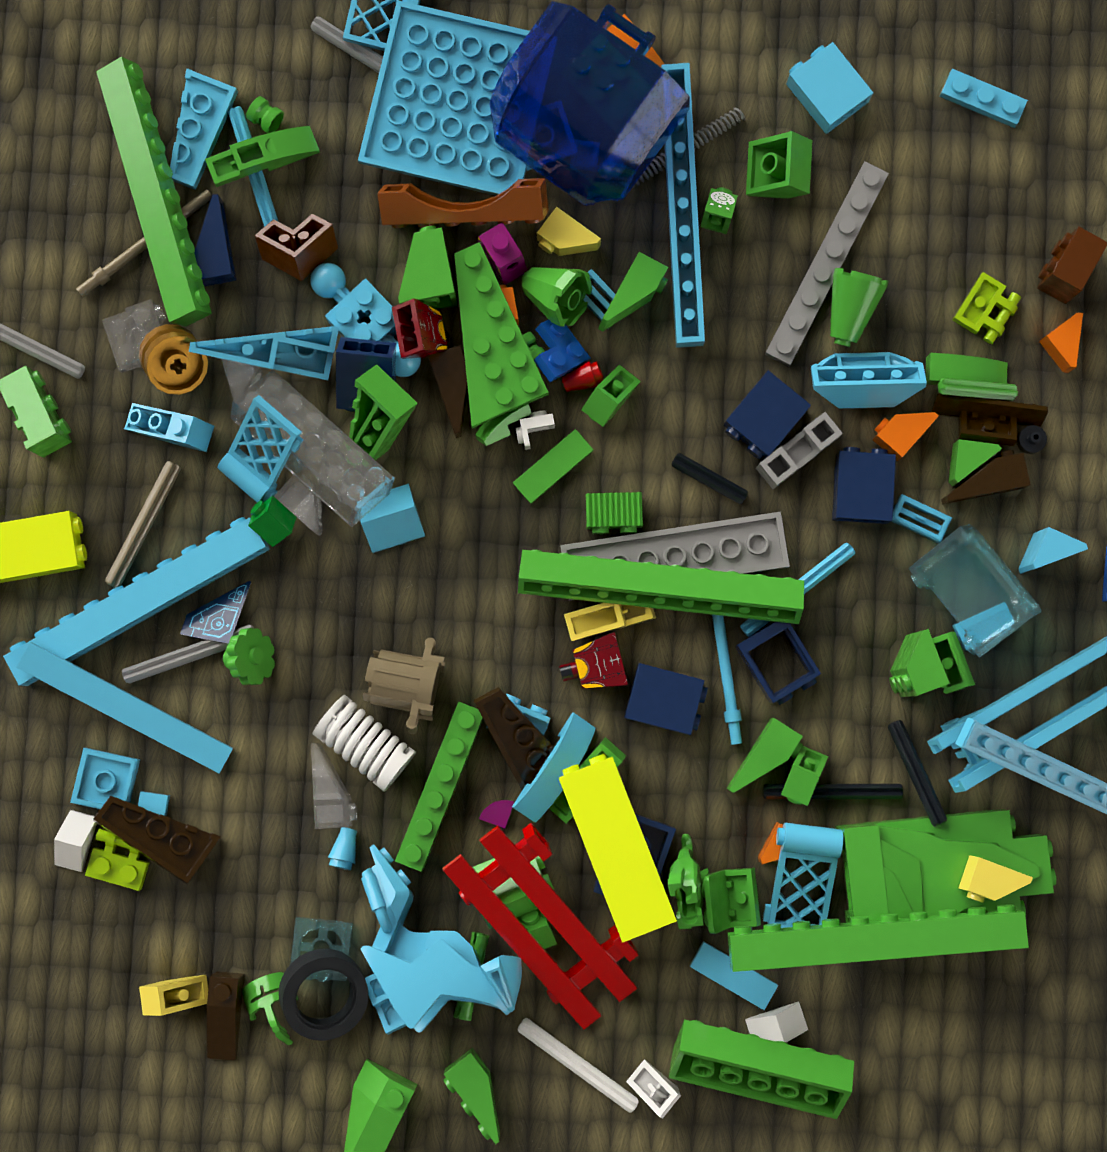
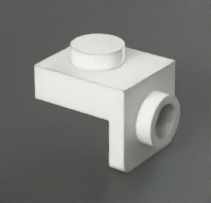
M546 411L533 412L530 418L520 419L521 427L516 428L518 444L524 443L525 450L531 449L528 433L555 428L553 413L547 414Z

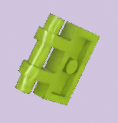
M982 272L952 321L975 335L982 326L985 327L987 333L983 340L993 344L997 336L1000 337L1004 332V325L1009 317L1014 316L1017 311V304L1021 296L1014 292L1010 294L1008 299L1001 296L1006 285ZM997 306L1000 312L994 320L988 315L993 307Z
M99 829L96 834V840L105 842V849L93 848L85 876L137 891L142 890L149 862L139 860L140 852L109 831ZM120 846L130 849L129 856L115 853L116 847Z

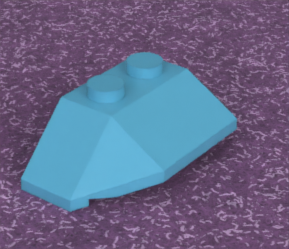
M891 352L835 353L818 364L816 363L811 366L813 389L839 409L895 407L924 389L927 385L923 363L913 362L906 357Z

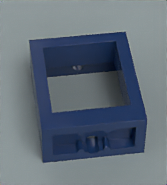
M774 622L735 646L769 703L776 701L779 705L794 697L791 693L799 687L804 691L817 683L815 677L821 674L790 623ZM783 632L807 673L773 693L749 651L778 633Z

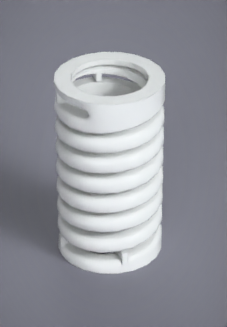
M343 695L323 716L312 734L323 743H326L329 748L334 747V752L342 754V758L345 761L351 760V766L354 768L359 767L361 774H367V778L385 792L407 767L416 751L410 747L407 748V744L402 742L387 759L399 742V738L392 736L380 750L391 735L390 730L384 729L371 744L382 729L380 722H376L362 738L374 722V718L370 715L353 732L366 712L363 709H359L356 712L357 704L352 702L346 695ZM350 719V721L341 729V727Z

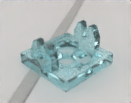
M296 917L291 963L301 956L300 951H313L314 944L319 940L326 941L330 949L343 952L349 956L353 923ZM319 929L318 938L312 943L301 942L307 932ZM328 931H334L339 936L342 946L332 944L331 940L327 938ZM321 970L311 974L305 980L318 979L320 982L329 981L330 979L346 981L347 977L334 970Z

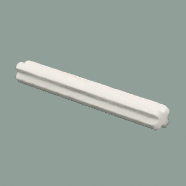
M525 1018L518 1026L519 1033L627 1112L631 1113L635 1110L639 1103L637 1097L530 1019Z

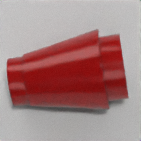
M588 361L562 376L567 392L594 388L604 380L597 361L593 363Z

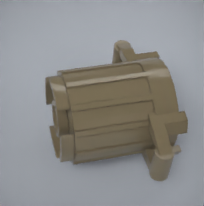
M433 638L425 640L423 657L381 649L380 651L373 650L374 658L370 657L365 681L368 682L369 689L368 693H363V700L373 705L409 711L410 716L406 726L410 734L417 733L419 719L429 721L434 719L433 706L440 672L444 673L445 657L434 655L436 652V641Z

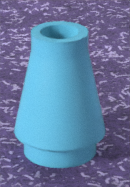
M341 827L340 833L328 856L330 859L329 866L351 870L352 864H355L357 830Z

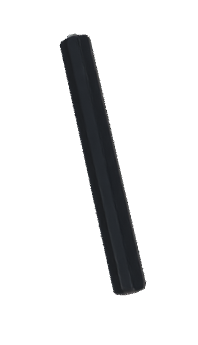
M785 784L763 785L764 799H787V797L781 795ZM817 784L811 799H902L903 786L901 784Z

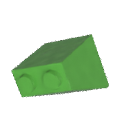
M426 226L421 228L420 232L414 233L398 297L399 304L411 299H417L435 310L458 306L442 227Z

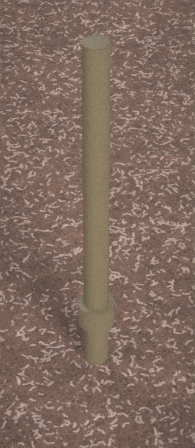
M207 189L181 208L186 219L211 200L212 195ZM145 238L140 239L105 267L101 268L100 266L93 271V276L76 288L80 295L84 297L101 284L103 286L111 280L110 276L147 249Z

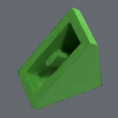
M957 440L953 443L949 473L950 485L953 486L960 482L1002 448L998 444Z

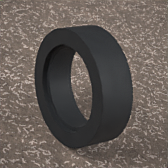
M316 949L299 956L286 969L279 985V1002L288 1024L299 1035L311 1040H331L346 1034L361 1020L368 1003V987L359 967L348 955L333 949ZM321 970H334L342 973L349 980L350 995L347 1003L338 1013L328 1018L315 1019L304 1015L297 1008L296 997L298 989L308 976Z

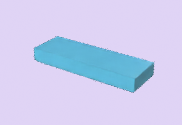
M704 941L690 964V967L763 1010L766 1009L778 987V984L754 970L733 972L730 968V957Z

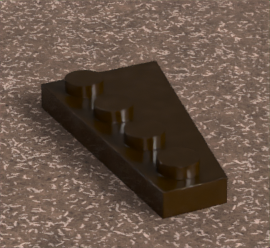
M497 687L475 699L474 702L521 790H523L527 783H532L554 749V746L509 697Z
M113 796L108 798L93 818L95 823L185 884L190 882L221 838L219 835L175 821L170 817L156 814Z

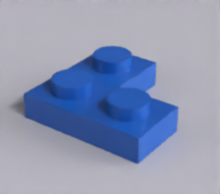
M548 319L540 323L535 329L550 348L534 359V362L549 382L575 370L591 358L566 324L560 327Z

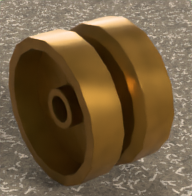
M165 324L155 327L146 334L140 344L139 359L143 370L155 387L167 394L180 395L190 392L201 384L207 374V356L189 352L190 342L198 341L188 329L180 325Z

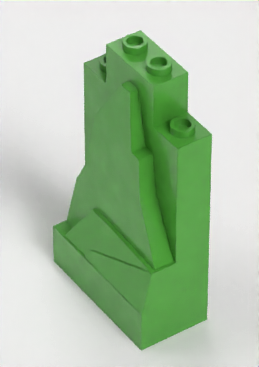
M1005 809L946 814L947 821L935 827L931 824L928 816L835 825V829H842L843 831L841 855L843 856L849 910H844L846 923L851 922L852 917L867 916L869 921L880 920V915L898 914V918H910L909 913L927 912V916L939 915V910L956 909L957 914L968 913V908L986 907V911H996L998 905L1006 904L1015 905V909L1024 911L1026 916L1025 904L1023 900H1020V896L1054 893L1053 886L1056 885V874L1050 865V857L1053 856L1052 843L1050 840H1047V835L1042 834L1013 836L1012 832H1015L1016 829L1015 819L1013 815H1010V810ZM969 855L980 857L1033 877L1030 884L996 901L985 898L984 903L967 898L968 892L959 889Z

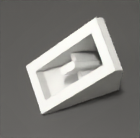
M70 810L54 839V865L83 872L97 825L93 821L95 816Z
M799 1001L745 1019L750 1034H755L760 1038L771 1041L788 1042L808 1030Z
M643 1060L626 1081L662 1119L681 1096L679 1088L646 1060Z

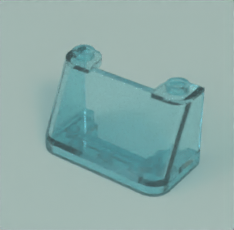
M972 525L960 526L908 568L912 573L910 576L912 581L919 588L931 589L966 632L964 634L966 640L963 642L965 647L972 655L977 654L979 658L1042 612L1034 598L980 532Z

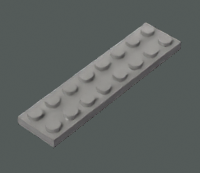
M781 512L560 545L561 553L576 556H596L613 560L624 559L640 563L652 562L668 566L680 565L686 568H707L722 572L735 571L741 574L790 567Z

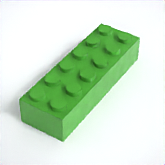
M684 1019L673 1047L669 1078L837 1119L852 1093L854 1061L845 1059L840 1055L820 1053L812 1048L791 1046L783 1041H771L760 1038L755 1034L746 1035L734 1032L726 1027L718 1028L705 1025L697 1020L689 1021Z

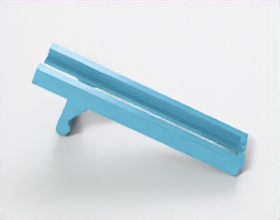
M1107 636L985 708L962 718L952 719L940 726L943 732L927 741L933 754L951 745L953 749L961 748L955 752L958 759L966 757L969 762L964 771L948 780L955 793L966 791L1005 768L955 744L967 718H971L983 725L993 721L1107 653ZM1107 686L1016 740L1034 749L1040 747L1107 706Z

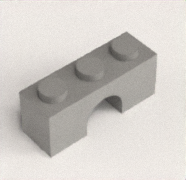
M824 412L788 443L778 448L759 463L756 469L770 487L775 489L836 441L843 433L828 414Z

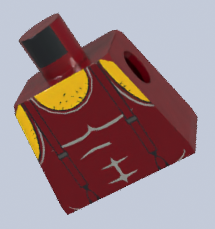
M411 299L392 307L401 358H426L429 355L447 349L449 333L444 330L442 316L439 311L417 299Z
M615 632L574 649L575 662L559 665L563 682L579 678L582 689L628 685Z

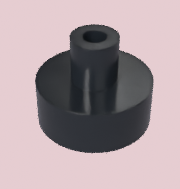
M1036 425L1025 427L1017 435L1018 448L1026 454H1035L1041 451L1047 443L1045 431Z

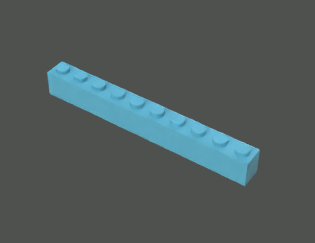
M690 64L661 65V89L676 348L704 345L705 334Z
M241 517L230 524L231 528L223 533L216 531L205 538L207 542L198 547L194 544L181 551L182 556L175 560L169 558L160 562L157 565L158 569L152 573L143 572L132 579L134 583L127 587L118 586L108 592L109 597L99 602L96 599L83 606L84 611L79 614L71 613L59 620L60 624L52 629L46 627L34 634L35 638L27 643L25 641L16 643L9 648L11 652L3 657L18 685L29 686L39 679L16 667L30 642L71 662L270 550L267 542L248 526L250 517L247 519Z

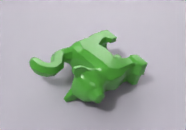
M685 833L682 835V848L679 851L678 858L670 868L668 888L670 896H675L677 899L678 912L676 913V919L679 929H692L691 927L704 925L701 883L704 880V876L709 874V870L706 868L700 871L699 864L692 859V839L689 834Z

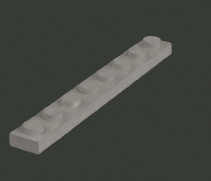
M864 161L765 353L766 356L788 367L791 365L833 283L835 268H841L889 173Z

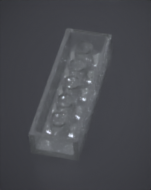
M273 369L233 400L230 418L239 426H241L253 399L260 395L302 431L300 437L303 439V442L297 452H291L284 467L351 527L390 494L395 478ZM258 408L261 421H268L265 413ZM249 427L252 437L259 439L255 427ZM264 428L267 438L274 439L271 429ZM279 428L282 438L289 439L290 435L282 428ZM270 446L274 457H280L277 446Z

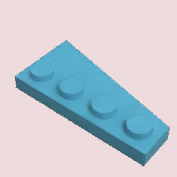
M186 68L185 89L182 92V107L180 118L178 117L177 122L178 131L176 142H174L170 168L173 173V181L196 190L207 165L205 159L210 157L229 115L228 111L232 108L238 90L233 86Z

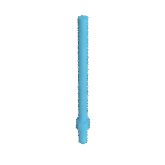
M712 615L726 711L724 712L725 723H728L731 745L742 743L739 721H742L740 709L737 710L724 616Z

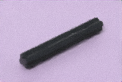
M903 721L892 722L889 724L888 730L930 822L934 827L940 826L947 821V817Z

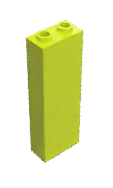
M71 511L0 523V583L85 568L84 561L87 560V551L85 545L81 544L80 533H83L81 518Z
M604 753L589 759L591 765L581 769L578 764L563 769L564 775L559 777V781L623 943L674 923L677 920L612 756L606 758Z

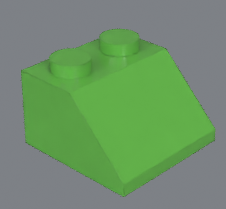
M790 131L750 141L746 195L788 199L810 194L812 140Z

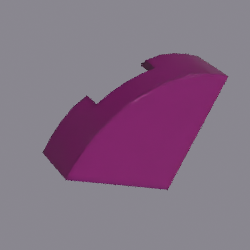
M500 800L493 802L483 810L479 819L505 828L515 801Z

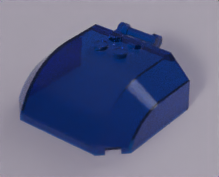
M552 1L519 45L495 86L489 103L495 143L584 206L612 199L613 201L623 200L689 111L690 96L666 70L645 57L655 42L656 36L649 31L645 33L619 15L615 7L607 4L595 22L571 5ZM609 23L613 24L639 42L636 49L632 48L605 28Z

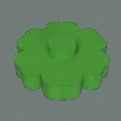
M241 629L238 635L231 636L223 654V662L226 668L230 670L233 678H240L242 685H260L264 678L271 676L272 670L275 667V661L271 657L275 649L271 644L269 636H262L260 629Z

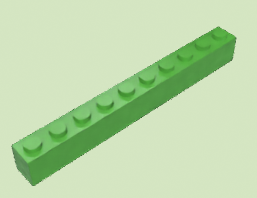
M120 57L96 72L169 323L187 327L212 314L209 305L210 298L205 291L202 271L195 258V247L190 240L187 220L180 207V196L175 190L172 179L173 173L168 165L165 156V146L160 139L157 129L158 122L153 115L150 105L151 98L143 81V71L139 64Z
M522 550L518 581V593L793 624H799L804 609V580H795L791 577L777 578L768 577L763 574L750 575L735 571L722 572L707 568H686L680 565L668 566L652 562L640 563L624 559L613 560L596 556L586 557L570 555L568 553L542 552L541 550Z
M1006 904L998 905L996 911H986V907L968 908V913L957 914L956 909L939 910V915L927 916V912L909 913L910 918H898V914L880 915V920L869 921L867 916L852 917L851 922L840 923L839 919L822 920V925L810 926V921L793 922V927L781 928V924L773 923L763 925V930H752V926L734 927V932H727L730 968L733 972L1029 948L1026 917L1024 911L1015 909V905Z

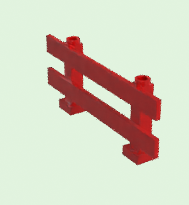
M532 823L522 829L524 838L517 844H514L497 825L479 839L481 844L494 857L495 861L477 873L460 854L442 869L460 889L459 895L468 906L473 904L544 984L548 989L546 992L550 999L556 1005L560 1002L584 1030L601 1017V1013L581 991L586 985L598 977L619 1002L637 989L634 982L616 963L624 956L629 962L638 956L634 942L628 940L622 943L617 927L613 925L608 929L611 937L603 944H600L530 863L537 856L544 862L553 855L549 843ZM510 877L581 957L582 960L568 971L564 972L493 891Z

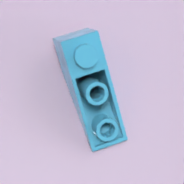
M132 403L124 429L186 448L207 452L214 425L194 416Z

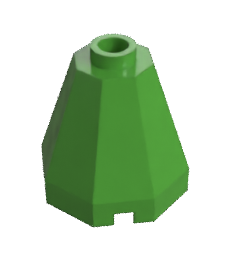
M531 267L522 277L524 294L552 323L560 327L564 326V324L573 326L585 312L588 302L584 301L585 295H591L593 289L589 273L581 269Z

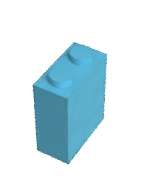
M833 42L827 47L823 45L818 47L810 55L811 58L804 64L802 61L795 64L789 70L790 74L786 83L825 134L869 103L873 95V91Z

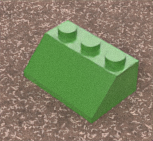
M929 629L906 635L890 670L892 677L889 678L894 693H899L900 697L918 696L950 684Z

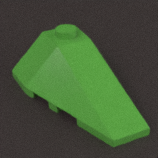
M366 1059L353 1086L344 1152H385L417 1084Z

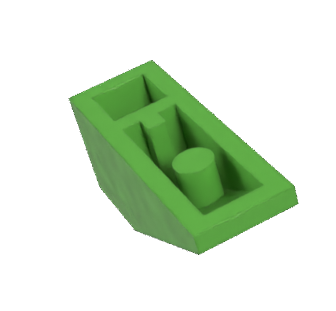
M639 252L603 316L598 329L602 332L650 302L655 292L661 294L668 281L664 277L668 267Z
M770 718L726 789L734 793L783 764L790 756L795 758L803 746L800 742L803 736L777 719Z

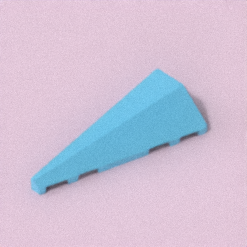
M331 326L190 342L189 352L328 380L339 327Z

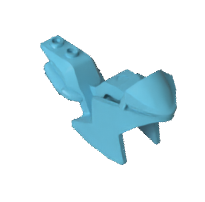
M373 844L370 850L375 865L362 873L361 880L372 912H375L380 924V929L372 947L369 945L363 946L361 951L395 1011L410 1029L414 1028L418 1033L422 1032L449 1000L495 1007L500 1009L505 1015L514 1011L521 985V958L501 955L481 965L476 950L456 931L418 933L407 930L403 924L414 897L408 888L411 881L401 869L398 872L394 870L391 866L394 859L384 847L379 850Z

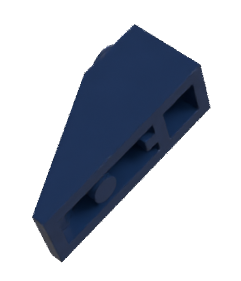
M218 194L212 195L194 252L197 264L202 271L204 286L237 281L224 203Z

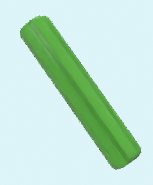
M941 378L937 386L938 392L943 395L1009 401L1015 400L1016 396H1018L1015 384Z

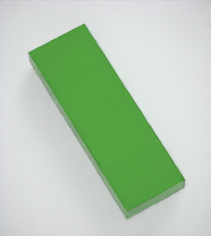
M575 429L517 478L513 485L532 504L591 454L593 448Z

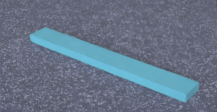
M30 642L16 667L217 773L221 772L233 750V747L33 642Z
M967 718L955 743L956 745L1107 814V783L971 718Z

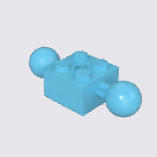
M323 263L313 270L310 278L313 291L320 297L334 298L338 302L325 317L331 326L339 327L338 333L342 337L396 343L395 373L398 377L411 376L419 369L421 358H401L398 341L394 338L396 328L392 312L393 306L366 278L350 292L345 287V274L339 266L333 263ZM368 316L371 320L368 324L361 321L362 318Z

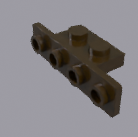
M938 393L932 406V412L938 415L959 417L960 440L1014 446L1017 441V424L1041 427L1048 414V407L1007 400L1000 401Z

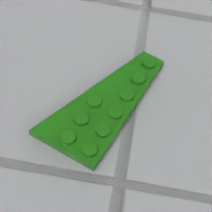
M480 242L454 253L472 429L549 394Z

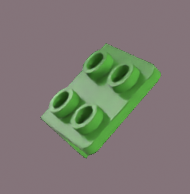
M755 868L724 869L704 876V880L701 883L702 896L706 901L704 922L710 934H716L728 928L738 926L757 927L761 925Z

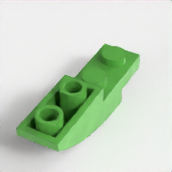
M303 126L267 133L229 145L230 150L208 157L205 161L215 186L219 187L267 168L269 171L320 153L310 126Z

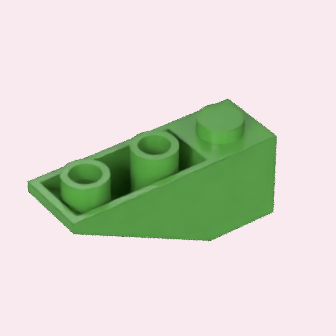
M472 1047L445 1068L444 1075L446 1078L443 1080L452 1093L457 1092L462 1098L461 1106L470 1117L474 1115L479 1121L478 1128L487 1140L491 1138L497 1144L500 1139V1131L490 1070Z

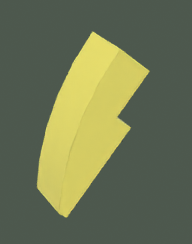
M601 603L566 613L564 617L571 641L652 620L656 618L653 608Z

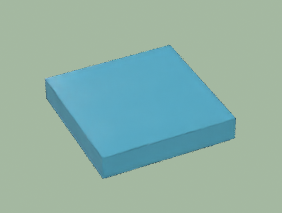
M83 748L70 803L101 809L110 796L130 803L140 759L91 748Z

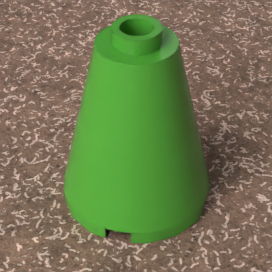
M835 268L832 285L830 337L835 338V344L850 347L851 342L857 343L887 288L888 281L856 271L847 273L843 272L844 269Z

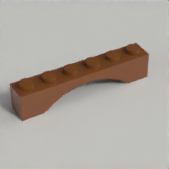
M545 178L518 179L508 189L494 197L469 203L450 202L436 198L421 191L411 183L385 184L377 193L382 225H391L392 228H403L408 224H418L419 227L432 226L434 223H444L445 226H457L462 222H471V225L478 226L491 221H498V224L503 223L506 225L525 220V223L534 224L544 220L549 211Z

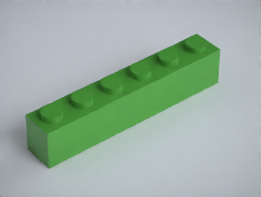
M458 701L395 862L420 872L424 870L483 722V717L477 708Z

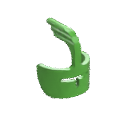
M284 973L268 974L247 984L242 989V995L250 1020H255V1013L264 1008L276 1038L286 1045H291L293 1041L290 1039L287 1030L279 1024L272 1007L275 1002L279 1001V991L253 1002L256 998L263 995L261 987L264 988L265 993L278 990Z

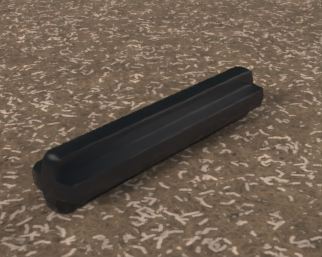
M678 453L672 461V467L738 504H742L748 495L746 489L681 453Z

